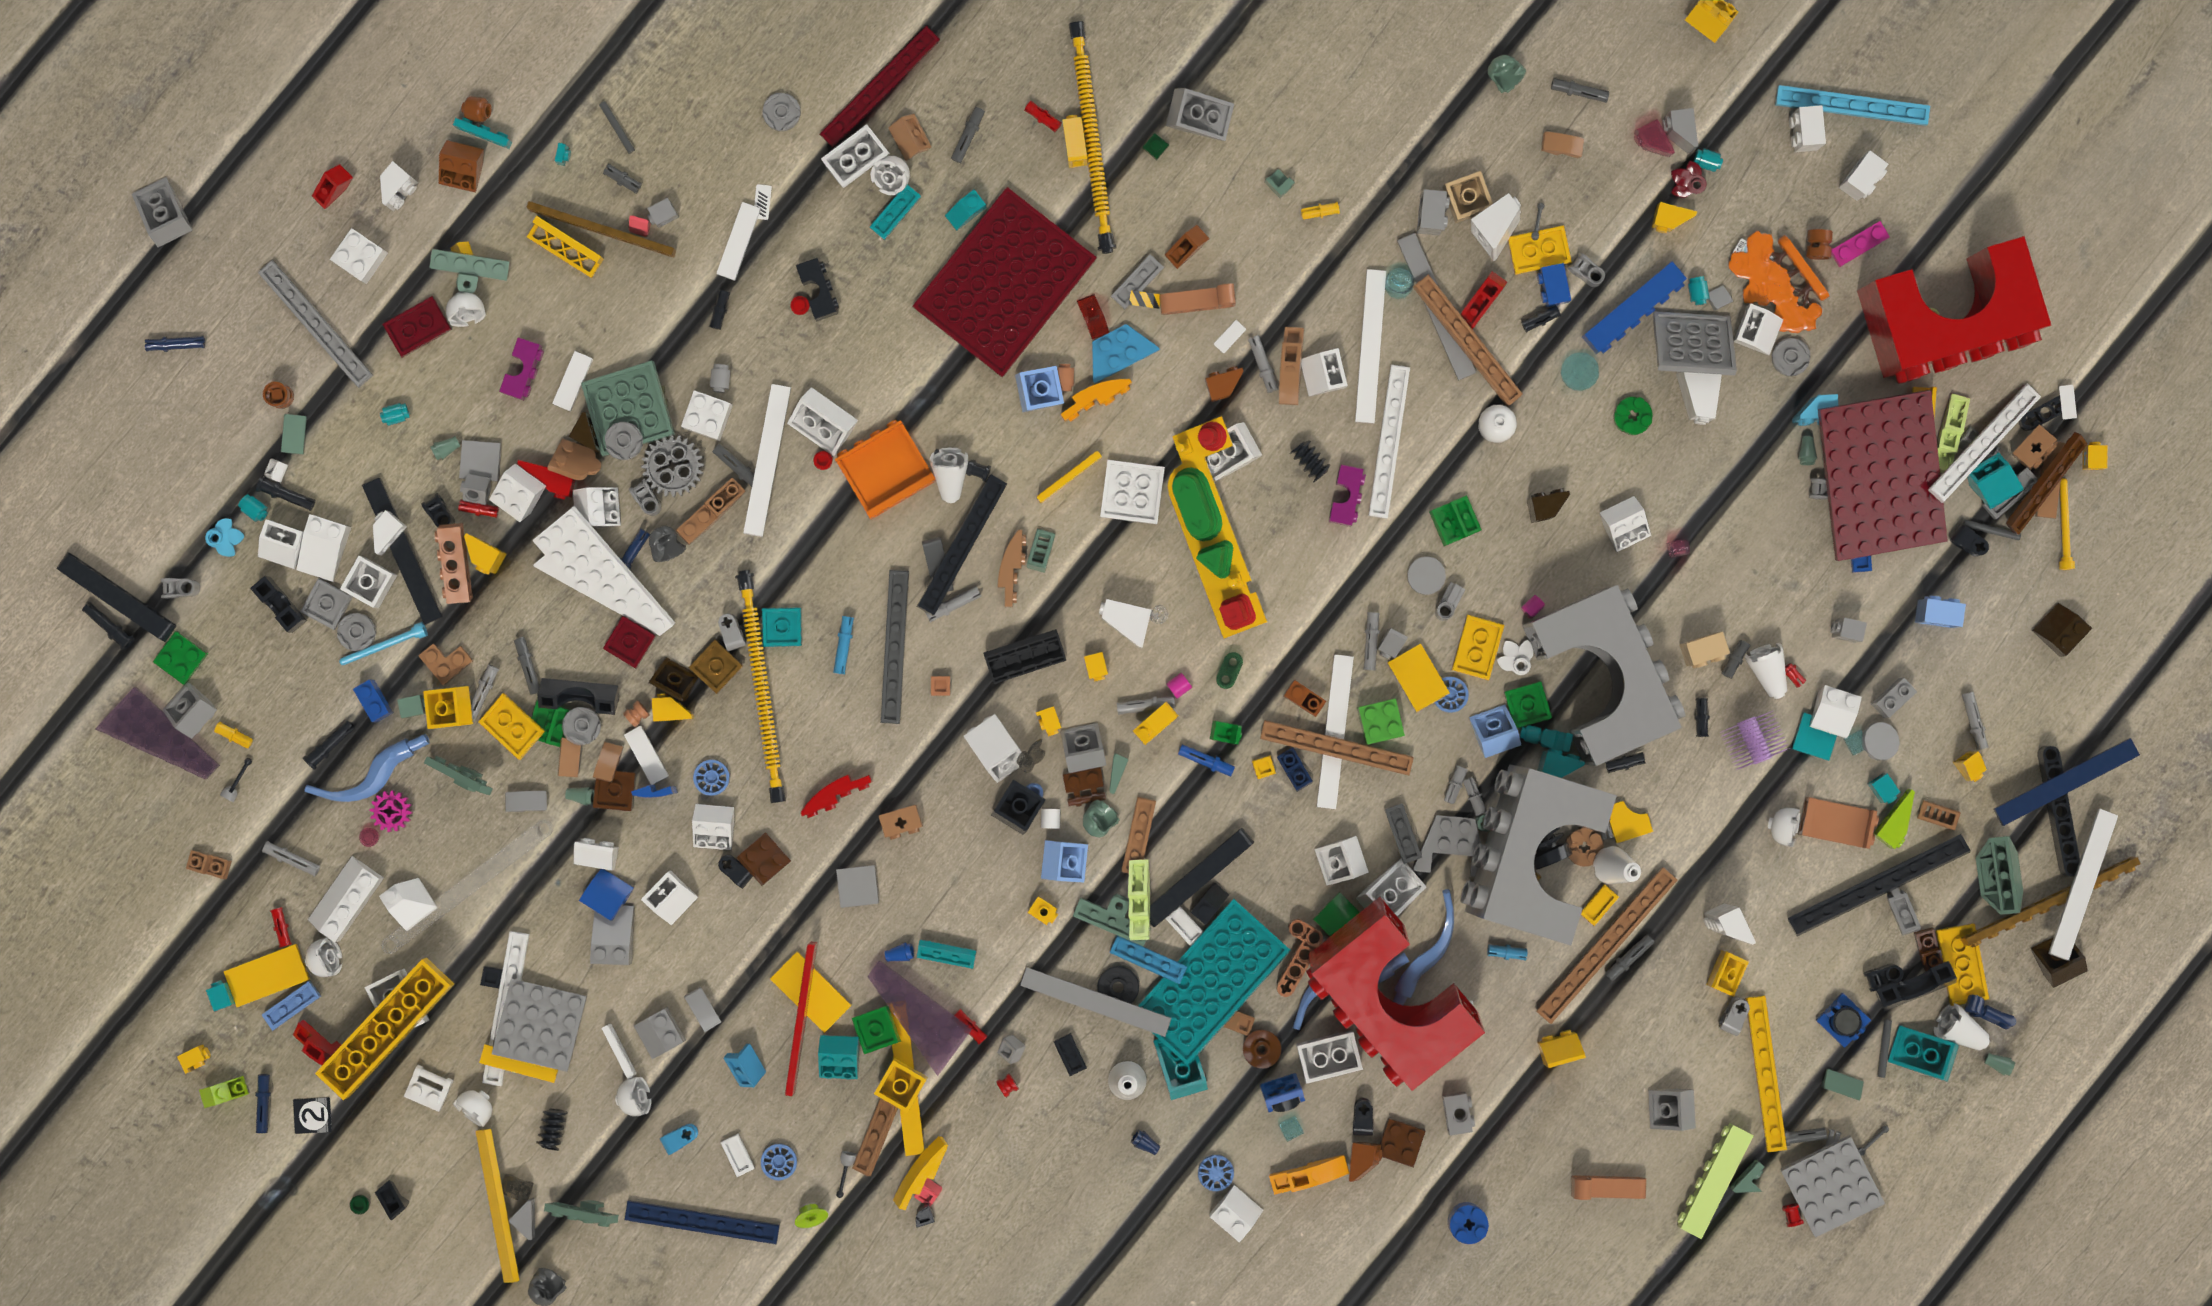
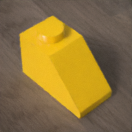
M1660 202L1656 207L1651 227L1656 228V231L1660 233L1670 232L1693 219L1697 215V211Z
M656 694L657 698H652L654 722L694 719V715L674 697H668V694Z
M1165 702L1138 725L1133 732L1146 745L1179 715Z
M1968 751L1953 762L1966 781H1978L1984 776L1982 773L1987 770L1979 751Z

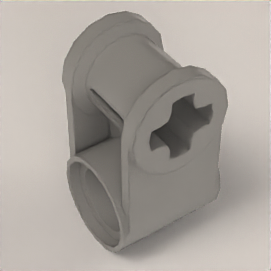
M1578 253V258L1575 262L1567 267L1573 275L1591 287L1599 286L1605 278L1604 271L1583 253ZM1597 273L1600 276V280L1593 281L1590 274Z
M645 478L634 488H629L631 495L647 515L656 516L660 513L661 504ZM650 502H655L656 504L653 511L647 510V505Z
M1811 479L1812 494L1809 495V498L1828 499L1826 479Z
M161 579L163 583L161 598L193 597L200 592V584L196 580ZM188 583L192 585V589L189 593L186 591V585Z
M733 614L722 615L719 618L718 624L727 651L746 646V641L737 618ZM726 617L732 619L730 627L723 624L726 621Z
M1740 997L1731 999L1719 1022L1718 1028L1738 1036L1750 1010L1749 1004ZM1736 1005L1743 1006L1742 1009L1735 1008Z

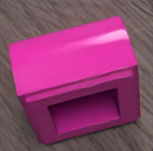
M1534 595L1521 607V610L1529 619H1532L1544 608L1545 603L1538 596Z
M1182 673L1166 683L1176 699L1192 688Z

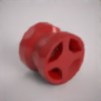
M1010 1073L1003 1080L999 1079L996 1081L1006 1098L1012 1091L1019 1090Z

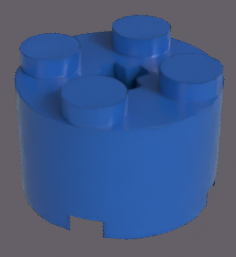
M1471 1202L1459 1203L1448 1216V1228L1459 1242L1475 1244L1486 1237L1489 1227L1488 1218L1479 1206ZM1467 1219H1469L1472 1222L1469 1227H1466V1225H1464L1465 1223H1467Z

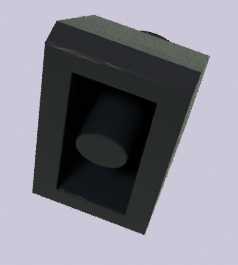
M1214 882L1190 912L1206 925L1229 894Z

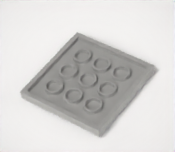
M1654 311L1653 323L1659 371L1721 375L1736 374L1737 368L1730 316Z
M511 978L492 1054L568 1072L587 996Z
M1850 1135L1780 1169L1815 1238L1885 1204Z

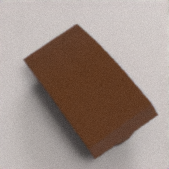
M1928 928L1914 932L1916 945L1925 972L1932 967L1942 964L1941 949L1938 948L1935 930Z

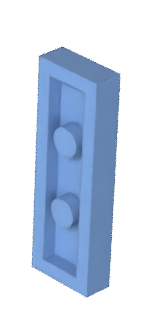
M308 981L263 1013L262 1017L273 1031L319 999L321 995L312 982Z

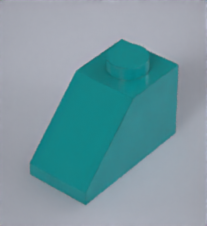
M974 189L959 200L945 217L955 230L958 231L987 207Z

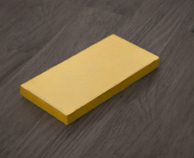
M1975 923L1935 930L1943 963L1949 961L1957 977L1955 984L1946 987L1950 1005L1954 1006L1953 1003L1958 1005L1966 1004L1969 995H1978L1984 1000H1988L1989 994L1979 945L1975 947L1963 945L1960 939L1976 931Z
M297 944L224 971L236 1007L310 980Z
M798 951L770 978L797 1006L805 958ZM814 968L807 1016L825 1033L852 1005Z

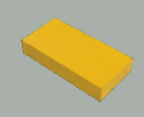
M1603 884L1582 909L1581 916L1595 926L1619 896Z

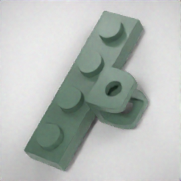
M432 248L429 268L456 272L458 290L474 293L477 287L478 276L507 281L510 262ZM465 281L470 282L468 286L463 285Z
M427 756L424 764L455 779L453 783L466 790L477 791L486 795H490L493 788L486 785L487 781L481 779L483 774L462 765L459 767L452 763L448 765L446 760L439 756H435V758Z
M1115 894L1111 898L1107 909L1080 898L1073 917L1141 946H1144L1146 940H1130L1129 938L1130 919L1125 917L1129 908V898ZM1120 902L1123 906L1119 907L1116 903Z
M594 1200L581 1201L580 1207L559 1202L545 1203L544 1211L552 1213L551 1216L563 1217L565 1215L569 1220H579L589 1224L598 1223V1226L609 1227L610 1224L618 1223L619 1217L616 1214L598 1211V1208L604 1207V1202Z

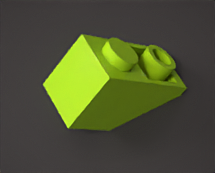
M244 1076L199 1090L204 1108L249 1094Z

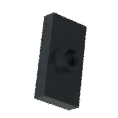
M1071 1033L1053 1041L1069 1076L1087 1069Z

